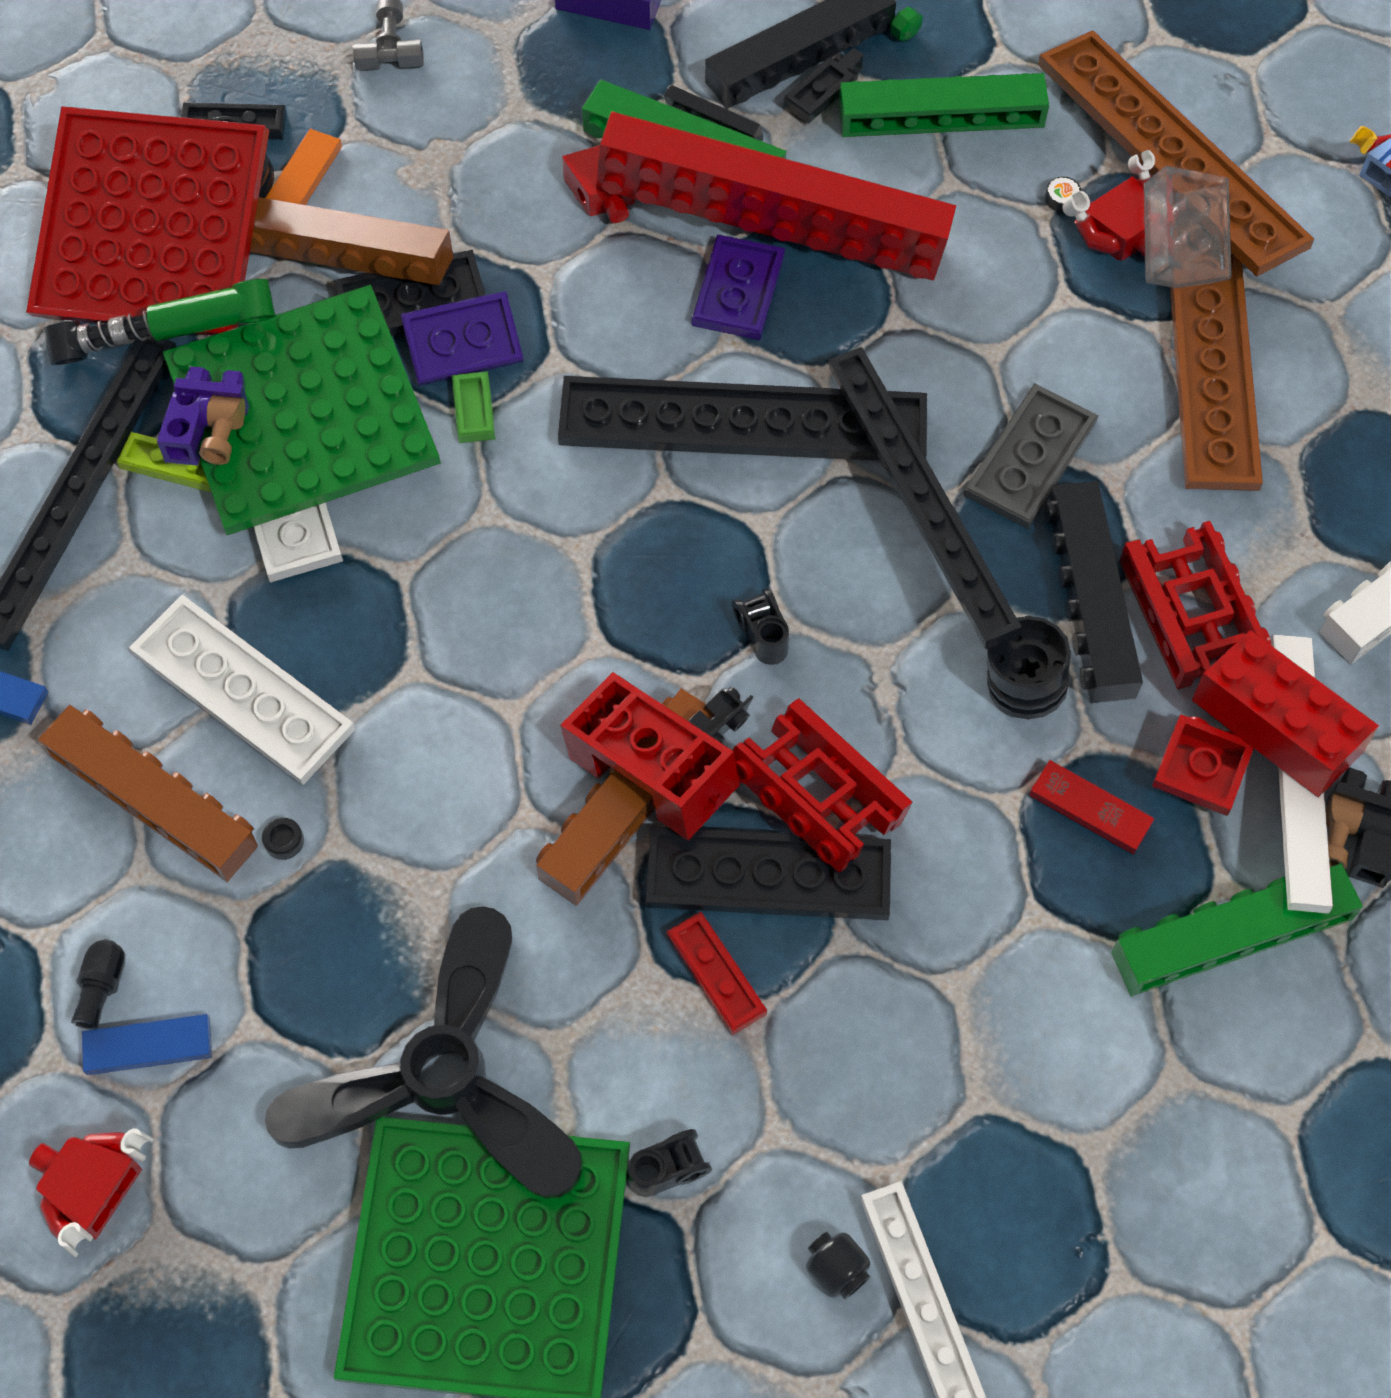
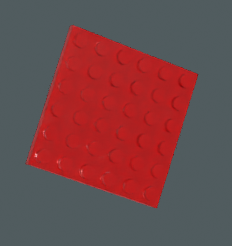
M61 106L26 313L33 317L89 323L101 321L103 324L108 323L110 318L124 315L128 318V314L132 317L143 315V311L147 312V308L150 305L230 288L236 283L245 281L269 129L265 125ZM238 323L193 334L213 336L238 328Z

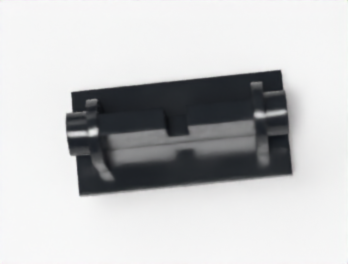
M723 688L703 708L712 717L711 720L699 710L688 722L720 743H723L725 738L722 735L729 729L736 732L750 717L747 709L754 697L750 695L742 702L740 694L735 688Z

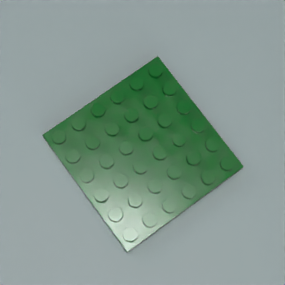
M371 285L278 314L272 319L250 323L163 351L174 384L176 378L185 379L191 366L202 367L208 370L212 377L211 382H221L223 373L227 370L243 373L249 410L248 414L244 417L243 426L236 430L232 429L227 440L232 446L229 462L217 465L209 463L200 457L227 536L441 464L440 456ZM204 427L199 448H201L202 441L205 438L211 437L213 427Z
M388 1117L377 1119L333 1379L336 1382L487 1398H602L630 1142L569 1136L582 1154L583 1171L580 1181L572 1191L562 1197L545 1199L533 1194L493 1158L467 1125Z

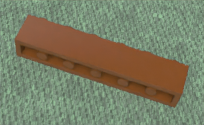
M258 197L250 252L434 285L440 284L454 258L448 229Z
M682 688L674 698L669 696L662 702L664 706L687 721L699 710L710 720L712 719L703 709L706 704ZM644 737L638 741L637 746L640 748H650L656 744L657 739L654 737ZM612 767L609 770L610 776L602 785L597 783L590 790L585 799L586 805L578 815L572 813L566 819L561 828L562 834L555 843L546 844L536 858L538 880L575 906L580 903L655 810L652 795Z
M69 704L38 738L46 754L228 883L258 847L252 834L253 826L238 814H235L233 818L222 811V804L210 794L204 793L203 796H200L192 790L193 785L180 773L174 772L170 775L162 769L163 764L150 752L144 751L140 754L132 748L133 743L118 730L110 733L102 727L104 725L103 722L91 711L85 709L83 712H80Z

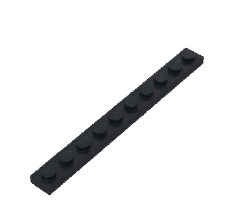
M148 336L144 341L140 339L136 341L0 579V649L9 651L124 447L130 432L133 431L165 374L168 365L163 351L176 348L175 342L170 340L157 341L152 336Z
M859 347L829 359L830 371L985 650L1022 635V626L864 349Z

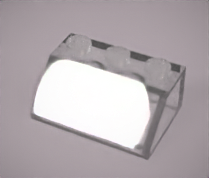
M1165 166L1144 183L1146 283L1181 288L1229 280L1231 278L1229 178Z

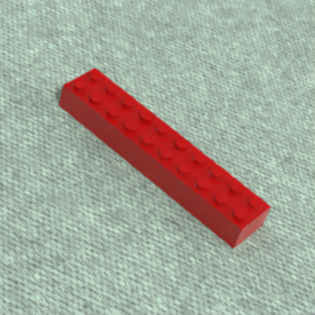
M611 111L600 143L596 188L604 189L609 194L622 195L639 200L645 204H655L673 209L678 213H688L706 218L711 222H721L739 227L748 232H757L775 237L781 241L805 245L814 250L838 254L850 260L871 263L883 269L904 272L916 278L935 280L957 206Z

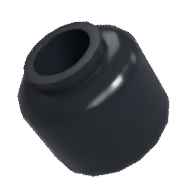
M825 1232L808 1247L812 1256L807 1261L806 1270L829 1297L835 1298L841 1295L846 1300L871 1277L867 1273L871 1265L869 1257L847 1233L842 1232L831 1237L828 1232Z

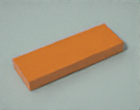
M309 129L266 198L306 205L341 150V139Z

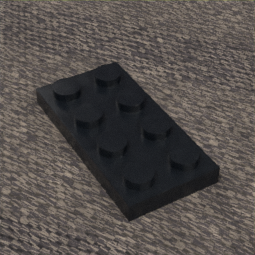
M473 249L453 254L454 258L439 285L372 273H363L334 280L337 295L371 285L391 336L405 333L401 314L484 296L485 291Z

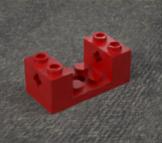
M614 672L560 724L570 760L598 779L612 767L652 795L657 819L687 841L740 786L734 751ZM644 737H654L657 739L656 744L650 748H640L637 746L638 741Z

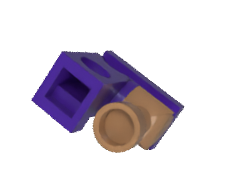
M191 366L185 379L176 378L174 384L175 392L170 399L157 439L165 462L198 466L200 457L209 463L217 465L229 462L232 446L227 440L232 429L236 430L243 426L244 417L248 414L249 403L245 394L246 383L242 372L227 370L223 373L221 382H211L212 377L208 370L202 367ZM204 427H213L211 437L205 438L202 441L201 448H199Z

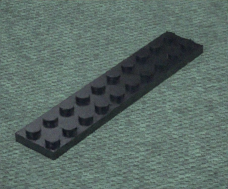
M583 376L563 377L558 444L561 446L880 461L841 389ZM888 391L926 458L927 393Z

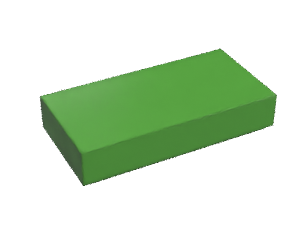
M488 371L452 375L459 443L496 439Z

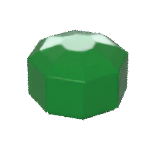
M905 7L897 13L891 22L890 33L900 41H909L921 29L923 15L912 7Z

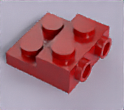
M1180 714L1163 754L1152 787L1228 816L1254 748L1232 731H1223L1210 726L1199 717H1187Z

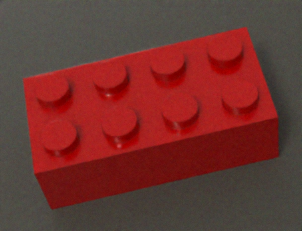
M1251 630L1203 673L1191 700L1318 798L1365 752L1379 727L1377 723Z

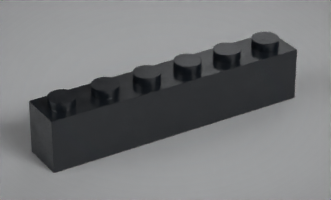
M825 0L705 59V83L726 109L738 103H744L750 97L766 89H772L780 82L794 75L802 74L808 68L825 61L829 57L833 58L836 54L850 47H856L864 40L878 33L886 32L891 27V22L895 18L896 1Z
M1098 481L1054 485L1050 500L1045 501V517L1048 523L1052 522L1054 533L1051 536L1053 554L1060 557L1061 566L1058 568L1059 584L1061 588H1066L1068 599L1065 602L1066 617L1069 622L1073 621L1075 633L1072 636L1073 650L1076 656H1081L1083 666L1080 668L1081 687L1083 690H1088L1090 703L1136 699L1143 684V679Z

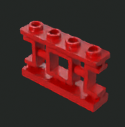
M1211 521L1202 522L1200 529L1197 530L1194 527L1188 528L1183 538L1186 546L1184 548L1159 554L1153 539L1146 540L1143 545L1140 539L1125 543L1119 560L1177 690L1192 686L1194 679L1199 678L1201 680L1203 673L1211 667L1208 659L1224 655L1250 630L1271 645L1268 631L1266 628L1261 627L1257 620L1255 604L1252 598L1245 594L1240 584L1239 570L1234 563H1230L1225 552L1224 539L1220 532L1215 531ZM1203 556L1208 570L1192 574L1187 563L1198 561ZM1173 568L1177 579L1166 581L1161 587L1156 572ZM1205 587L1216 611L1189 619L1178 595ZM1231 620H1233L1239 634L1222 639L1217 627L1230 624ZM1202 632L1207 644L1196 646L1191 652L1185 636Z
M800 698L788 705L785 715L780 714L776 717L771 732L778 740L765 750L759 747L750 737L744 743L740 742L733 748L739 782L744 783L760 798V801L766 808L773 810L795 835L805 840L825 863L830 864L838 872L843 871L850 860L853 861L858 857L864 845L854 834L868 823L873 825L883 836L889 830L892 832L903 823L913 803ZM796 744L808 754L801 761L789 751ZM775 760L787 769L780 777L768 767ZM812 770L836 791L822 803L816 800L797 782ZM852 796L865 807L858 814L846 803ZM832 812L845 823L838 831L825 820Z

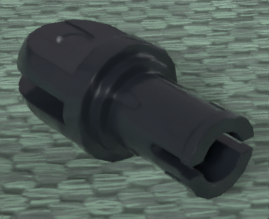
M108 939L96 941L89 947L84 956L76 980L82 990L77 1008L71 1020V1023L77 1027L87 1030L98 1029L107 996L116 993L125 966L126 954L116 942Z

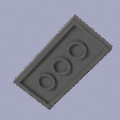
M1034 383L964 489L963 496L1029 529L1044 506L1045 501L1051 495L1053 486L1058 484L1094 428L1099 415Z

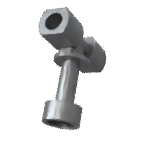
M378 0L376 17L379 22L383 23L382 34L377 36L375 42L354 43L353 59L356 71L380 69L381 62L398 61L400 68L424 66V51L421 39L402 40L396 35V24L400 23L403 19V3L400 0Z

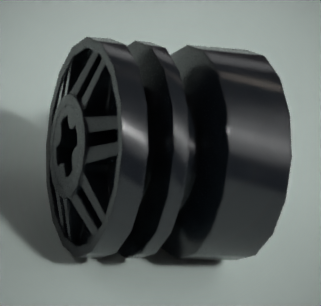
M1033 616L1018 617L1017 619L1022 626V635L987 649V685L990 698L1000 710L1012 717L1029 720L1045 717L1057 710L1065 700L1069 686L1071 650L1068 638L1059 626L1045 618Z

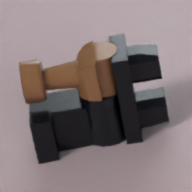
M1350 767L1334 786L1326 802V825L1329 827L1327 838L1329 865L1332 867L1342 863L1344 869H1346L1349 853L1344 849L1348 834L1356 836L1358 839L1348 877L1384 888L1391 880V780H1383L1379 785L1377 793L1365 790L1367 775L1363 771ZM1364 869H1367V870H1370V871H1373V872H1376V873H1369V872L1365 871Z

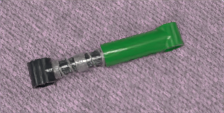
M252 279L236 283L230 288L150 305L147 308V312L143 311V315L132 317L130 314H128V318L124 315L110 318L108 323L102 324L101 321H98V325L91 326L88 323L81 325L78 321L61 322L48 325L43 329L51 364L64 365L86 360L89 353L95 352V350L100 351L106 345L110 347L133 343L137 338L144 341L148 336L154 337L157 341H162L237 323L265 321L276 317L268 279Z

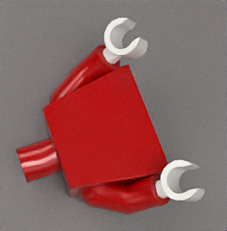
M1149 150L1141 154L1143 166L1140 164L1137 155L1129 159L1128 168L1131 172L1138 174L1139 179L1136 180L1133 176L1092 203H1090L1088 195L1083 191L1073 194V199L1064 202V213L1070 217H1076L1074 223L1077 226V231L1081 234L1088 248L1110 254L1117 260H1125L1139 251L1150 262L1162 253L1164 245L1156 237L1162 224L1163 212L1154 175H1149L1148 171L1155 164V156Z
M131 1129L127 1133L88 1134L82 1140L70 1137L59 1152L44 1143L40 1144L33 1151L29 1159V1166L44 1174L36 1186V1190L43 1195L40 1209L51 1234L58 1239L59 1245L76 1258L79 1255L75 1248L81 1240L87 1239L91 1242L92 1239L96 1240L142 1171V1168L131 1157L143 1162L146 1156L140 1153V1149L146 1142L153 1143L154 1138L138 1129Z

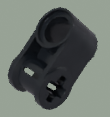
M769 588L762 589L761 594L744 601L740 599L733 600L732 609L740 629L745 633L759 661L769 665L782 662L788 655L789 627L779 610L772 591ZM768 638H774L779 641L775 643H769L764 640Z
M689 1129L679 1132L662 1142L640 1149L634 1153L629 1161L627 1175L628 1185L631 1190L639 1196L650 1197L678 1185L694 1182L712 1171V1167L709 1162H704L696 1143L698 1138L696 1130ZM647 1164L656 1168L659 1175L654 1180L644 1181L638 1178L635 1171L638 1167Z

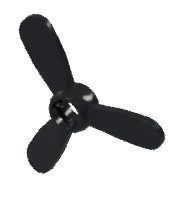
M482 906L470 908L460 914L455 921L438 975L434 1026L423 1029L410 1039L405 1045L400 1063L342 1073L285 1091L273 1100L266 1111L265 1124L273 1140L278 1145L289 1149L303 1148L359 1129L414 1102L425 1112L437 1115L459 1113L493 1158L533 1194L549 1199L562 1197L572 1191L580 1181L583 1171L582 1154L576 1144L555 1123L530 1103L486 1079L485 1059L475 1041L498 993L512 947L511 925L505 915L494 908ZM452 1053L460 1055L464 1061H469L465 1074L458 1082L447 1088L433 1089L427 1087L423 1081L419 1082L422 1068L431 1059L439 1055Z

